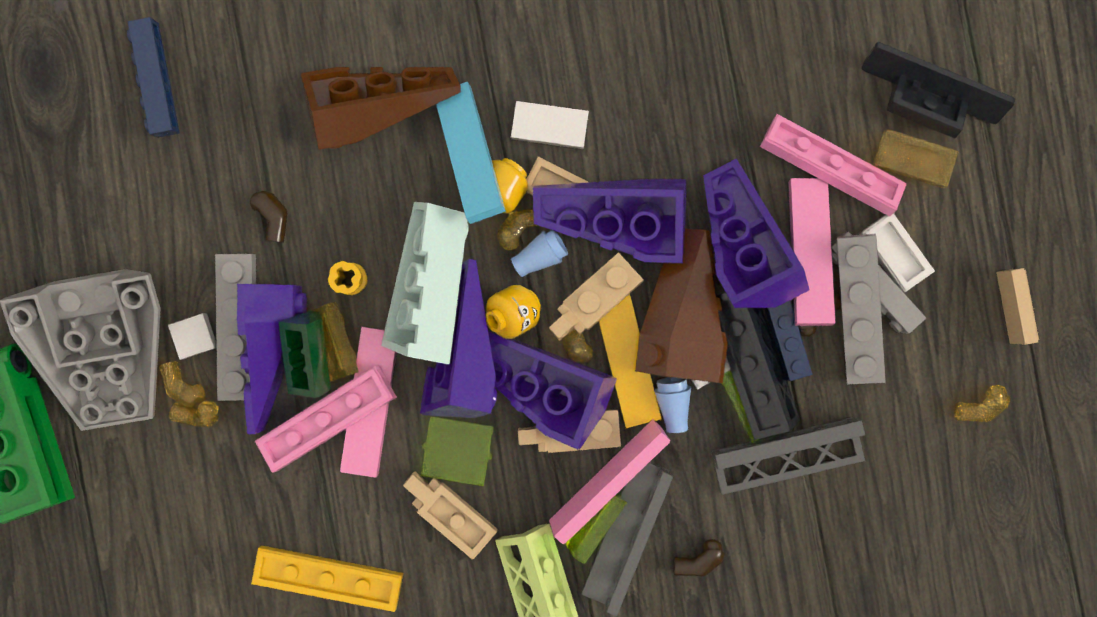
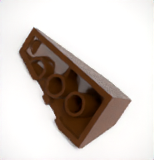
M334 67L300 73L311 124L319 150L325 148L336 149L347 144L357 143L461 92V86L452 67H407L401 73L384 72L383 67H371L370 73H350L349 67Z
M685 229L683 263H663L640 332L635 372L723 383L728 345L726 333L721 332L718 312L722 311L720 298H716L713 277L716 275L709 230Z

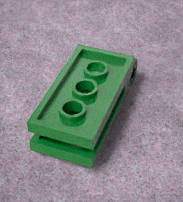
M15 343L0 348V524L20 519L75 498L36 377L27 378L32 371L31 362L19 345Z

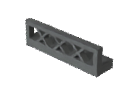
M850 417L711 450L720 493L724 495L865 461L860 436L865 435L862 420ZM850 439L853 454L837 457L828 450L832 443ZM810 448L819 450L818 455L810 465L802 466L792 460L797 451ZM825 455L832 458L831 460L822 461ZM776 456L784 459L776 473L767 475L756 468L763 459ZM790 463L797 467L786 470ZM742 464L748 467L741 481L727 484L723 469ZM753 472H756V473H758L759 475H761V476H759V477H755V478H751V479H750V477L752 476Z
M651 462L622 488L581 590V595L605 604L606 612L617 616L673 479L670 470Z

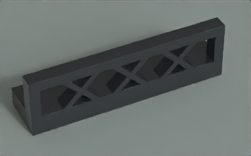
M726 292L716 295V298H720L722 311L718 313L721 332L726 333L728 345L726 358L754 439L757 440L791 431L801 420L762 308H734Z

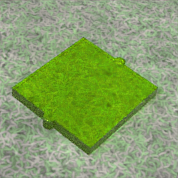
M430 416L427 440L422 444L425 453L421 476L484 486L488 460H491L493 457L490 452L494 426Z

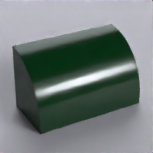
M308 311L279 321L288 394L317 398L327 393L331 389L322 314L316 311Z

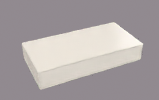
M516 101L511 139L584 149L589 111Z
M894 213L890 217L885 214L859 233V235L876 234L878 261L903 293L935 272Z

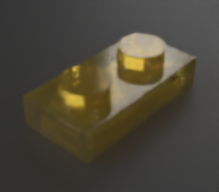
M887 129L883 131L873 166L930 185L945 188L948 187L959 151Z
M337 303L325 304L311 310L322 314L330 382L358 373L356 354L350 346L345 330V320L339 312Z

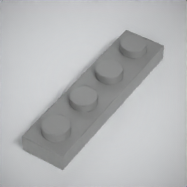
M876 234L837 237L847 385L886 383Z
M215 254L217 401L244 400V387L247 382H250L249 374L245 373L244 369H241L240 356L244 354L247 343L246 335H238L237 284H256V254Z

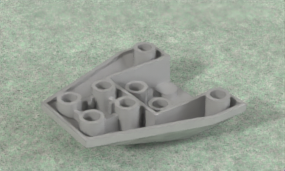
M123 269L59 280L0 300L11 336L81 431L153 419L155 416L161 308L150 273Z

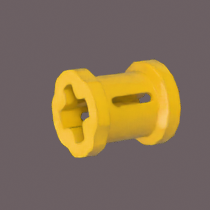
M341 261L330 268L328 282L330 287L337 293L356 295L365 289L368 276L361 265ZM344 271L355 273V276L351 278L352 286L342 284L341 281L345 279Z

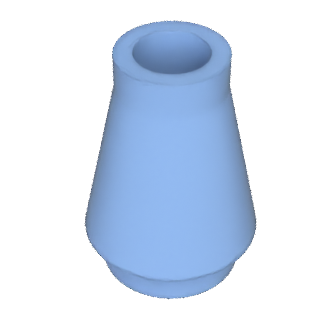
M551 230L547 233L542 231L518 255L511 258V261L518 274L524 277L529 273L562 263V258L568 255V251L556 231Z
M666 377L657 381L658 388L654 392L665 421L666 432L681 433L687 431L691 386L687 385V379Z

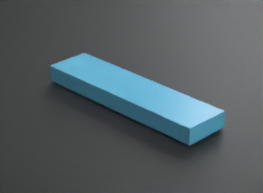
M467 81L460 84V93L436 105L465 216L468 222L472 224L506 212L472 88Z

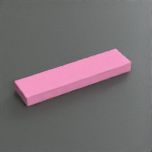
M778 114L772 120L760 145L761 148L889 217L897 210L907 184Z
M791 178L788 182L791 248L804 268L810 289L793 298L795 326H832L835 324L828 183L819 178Z
M361 327L354 378L373 366H379L392 387L397 352L381 346L385 330ZM389 403L346 429L340 472L375 478L378 476Z
M373 366L263 435L255 443L271 472L274 473L397 398L381 368Z
M654 419L549 520L553 535L558 541L564 544L573 537L670 443V439Z

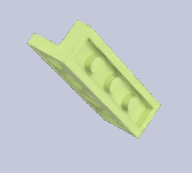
M550 524L538 525L523 534L502 536L495 540L519 617H578ZM511 545H518L522 558L521 563L514 558ZM523 580L531 587L532 598L525 593L522 585Z

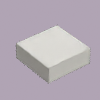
M207 313L168 325L180 360L217 348Z

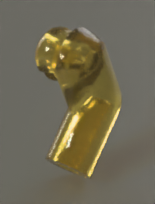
M533 209L515 211L508 215L497 233V238L500 240V245L503 249H516L520 244L519 237L524 229L539 226L534 224Z
M573 329L561 339L567 356L573 362L587 363L593 356V349L586 344L582 333L579 334Z
M177 361L159 365L165 390L170 398L185 407H193L195 403H202L204 401L205 391L203 386L200 384L189 386V384L184 382Z
M1001 385L990 386L985 393L987 398L981 403L957 402L954 410L955 419L958 421L989 422L1006 410L1010 404V396L1007 395L1006 388Z
M211 401L201 402L198 408L175 402L171 407L169 420L189 426L211 427L218 421L219 416L217 413L219 408L216 403Z

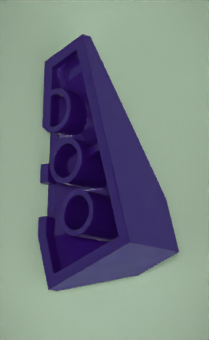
M734 159L703 175L711 222V238L715 253L716 275L733 307L776 308L809 291L802 264L738 160Z
M637 179L539 185L533 187L534 224L574 238L581 237L601 244L600 247L611 251L612 248L633 255L634 259L643 262L683 263L686 179Z
M468 259L462 263L450 364L436 362L435 368L428 366L420 410L422 415L477 418L491 414V410L496 403L497 390L494 388L496 375L476 260Z
M237 284L238 335H246L247 343L244 354L240 356L241 369H244L245 373L249 374L250 382L245 384L243 392L247 434H257L264 431L285 372L278 322L307 311L306 293H302V286Z
M488 330L496 375L494 387L511 401V405L517 411L523 412L536 424L535 427L545 436L577 450L581 449L604 415L617 378L515 339H505L497 333Z

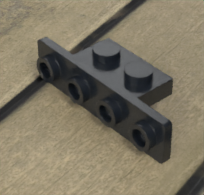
M877 42L861 68L867 73L894 83L886 111L954 139L963 130L966 113L991 124H997L1014 106L1015 98L881 42Z

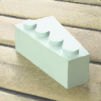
M414 202L381 346L407 357L450 364L464 244L468 234V223L464 212L431 203Z

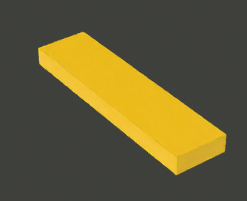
M629 294L599 320L613 377L617 378L615 389L626 428L649 423L652 419L655 421L661 420L651 375L635 372L640 332Z
M261 545L257 551L251 584L395 612L403 573Z

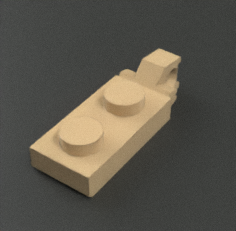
M618 252L563 301V304L558 308L562 316L549 327L550 331L560 341L573 329L579 334L586 329L589 330L643 282V279Z
M618 409L605 411L581 449L578 450L621 447ZM536 427L518 428L519 445L538 444L539 452L548 451V453L577 451V449L545 436Z
M414 471L405 481L403 486L416 497L412 504L418 509L417 513L471 559H474L497 533L498 529L436 478H433L429 483Z

